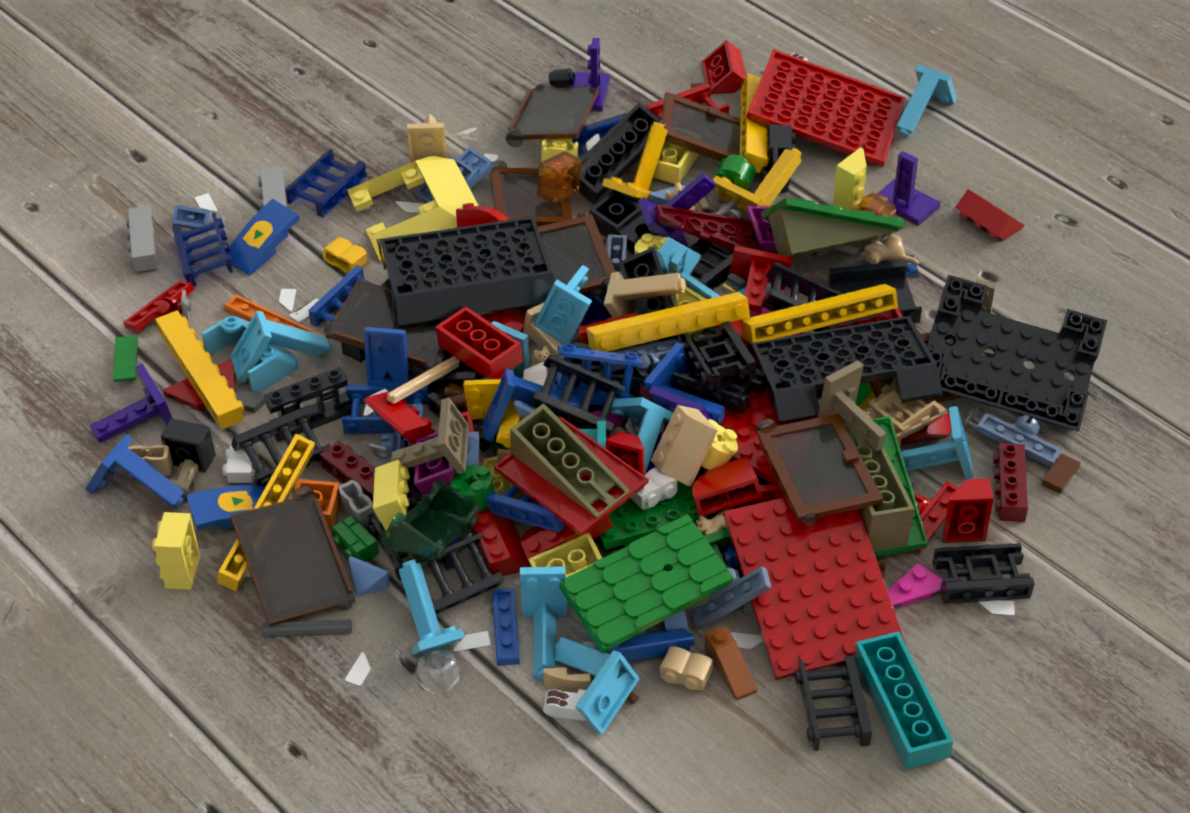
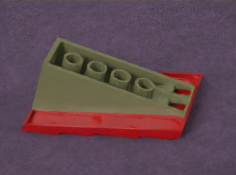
M544 403L510 428L511 454L494 466L495 470L512 485L517 486L532 500L553 513L558 520L564 522L581 536L589 532L593 526L608 517L612 511L623 505L627 499L649 483L647 477L561 416L557 417Z

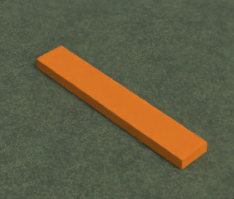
M237 294L224 305L225 311L249 322L255 312L260 311L264 313L266 320L324 335Z

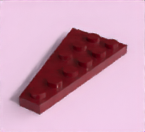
M657 204L654 209L657 220L661 224L734 251L735 245L764 251L760 247L752 223L748 219Z

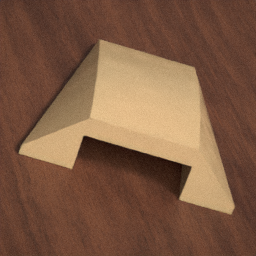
M896 377L893 378L894 381L890 385L886 384L881 389L882 393L876 399L872 398L868 402L869 407L863 411L871 419L890 416L897 440L925 428L948 413L936 401H932L930 404H926L922 400L902 403L895 391Z

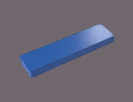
M514 588L492 590L497 666L520 664Z

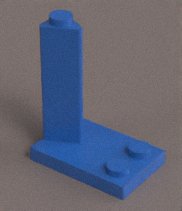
M365 327L364 343L367 385L398 388L408 382V367L410 364H408L407 354L415 355L418 353L419 348L416 340L410 333L406 335V330Z
M676 342L645 379L644 386L649 389L656 386L705 407L711 420H714L717 424L721 423L725 416L724 406L672 388L671 375L679 370L688 373L684 344Z
M506 368L483 420L484 440L492 442L494 436L498 435L500 422L510 399L529 404L530 398L535 391H542L543 386L514 376V371ZM554 389L550 391L551 397L561 400L562 392ZM571 396L569 400L570 405L580 408L582 404L581 399Z
M127 434L101 462L85 488L91 494L96 489L101 490L108 482L106 477L109 474L113 476L121 468L172 508L177 509L184 501V498L181 497L184 491L128 448L133 439Z
M685 628L641 634L624 641L605 653L611 654L613 650L620 652L627 662L666 656L670 647H679L690 651V647L695 645V638L693 633H688Z

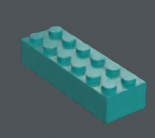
M900 632L856 642L855 662L905 769L950 758L953 740Z

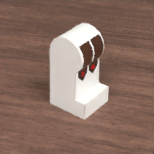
M556 689L548 690L545 695L544 713L552 717L586 721L575 707L586 690L579 689L578 693L562 692Z

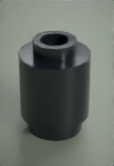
M571 68L557 69L549 72V83L551 86H572L576 80L575 72Z

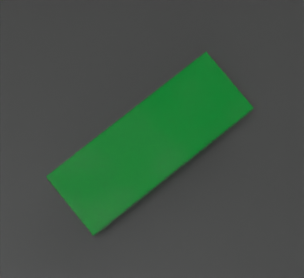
M138 336L115 338L114 382L136 380L137 371L135 367L137 366Z

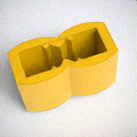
M337 237L323 248V258L330 265L339 267L348 274L355 266L362 267L367 263V252L362 247L352 245L349 240Z

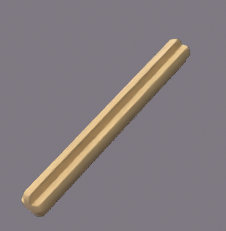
M452 356L387 394V401H390L392 404L397 403L458 368L460 360Z

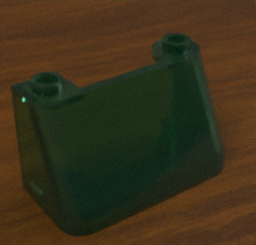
M438 478L433 482L430 494H424L417 506L406 515L398 512L393 517L381 544L388 549L431 560L435 557L439 559L445 552L446 547L468 527H474L479 519L477 514L481 508Z

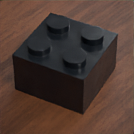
M171 418L161 434L162 445L169 446L173 466L179 467L180 463L184 462L185 459L192 460L198 464L199 472L206 473L216 456L209 426Z

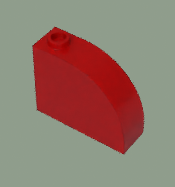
M474 203L462 204L463 207L456 209L457 228L508 220L500 211L486 206H474Z
M747 457L712 468L701 475L692 487V494L699 517L763 497L758 478Z

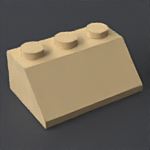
M677 405L665 432L662 434L657 449L653 453L651 461L660 472L687 486H691L718 430L698 409Z

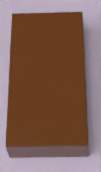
M1061 454L1043 478L1042 486L1061 494L1079 469L1081 462Z

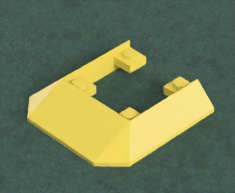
M429 156L347 190L356 211L373 205L372 197L402 184H405L407 189H411L426 183L434 199L429 203L419 206L420 214L389 228H385L382 222L365 229L380 263H382L376 239L457 228L456 209L463 207L462 204L474 203V206H478L454 159Z

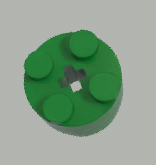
M728 155L727 158L722 159L714 177H725L733 184L748 191L756 175V170L753 164L750 166L747 163L748 160L740 155Z
M466 466L465 472L459 474L455 472L449 485L454 506L464 514H478L482 512L483 508L487 506L489 508L486 497L490 493H495L492 475L487 466Z

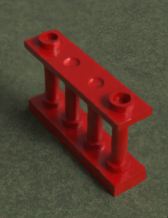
M708 83L675 94L699 104L705 103L708 107L711 106L729 114V104L718 107L710 99L711 86ZM664 99L646 105V109L661 121ZM674 101L673 114L680 121L672 123L673 129L694 133L726 121ZM690 108L695 116L687 118L682 111Z

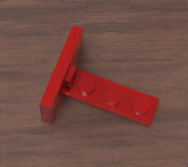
M735 245L729 275L734 273L747 282L744 296L748 298L749 310L762 312L761 302L765 297L767 282L771 284V288H773L774 280L765 277L766 273L775 262L790 268L793 257ZM781 284V290H785L786 286Z

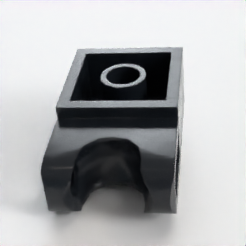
M770 124L768 173L785 149L792 150V148H795V133L792 132V125ZM790 178L785 184V186L782 188L780 193H785L789 191Z
M616 190L590 209V214H592L599 232L607 237L608 235H627V251L634 255L635 244L641 239L642 235L649 233L660 236L647 226L640 206Z

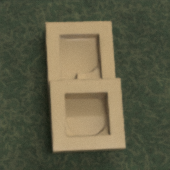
M566 667L543 669L544 686L550 689L578 693L579 689L587 690L591 684L590 674L567 675Z

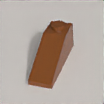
M723 626L705 633L704 651L713 660V665L735 699L739 700L756 693L757 688L739 647L727 627Z

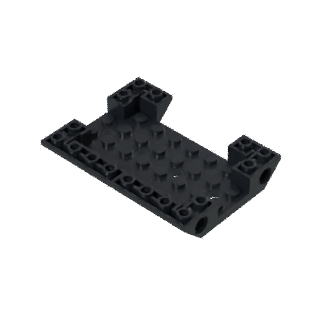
M534 216L376 239L383 268L387 270L391 284L392 301L399 328L445 321L464 307H468L478 315L535 307L546 301L554 284L553 272ZM487 254L489 257H482L481 255ZM443 260H449L450 262H449V263H443L442 261H443ZM404 266H410L411 268H410V269H404V268H402V267H404Z
M948 274L927 344V348L937 363L942 392L1019 415H1029V418H1035L1039 421L1079 432L1089 395L1087 390L1094 363L1099 356L1107 320L1067 309L1059 333L980 310L988 286ZM952 338L955 344L949 346L944 342V339ZM984 350H992L995 356L987 357L984 354ZM1031 361L1034 364V368H1026L1024 362ZM1064 373H1072L1074 380H1066Z
M910 316L754 342L746 347L756 361V368L761 369L766 380L768 400L779 425L817 418L819 404L816 391H823L825 377L857 360L864 365L860 383L896 377L895 391L902 403L942 396L943 393L937 363Z

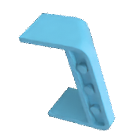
M229 316L201 332L205 352L208 351L210 356L240 339L250 322L236 316ZM268 343L259 358L262 363L247 371L251 391L262 392L294 372L298 367L297 357L285 347Z

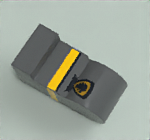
M731 273L727 276L725 283L720 287L714 288L712 291L720 296L735 293L745 288V280Z

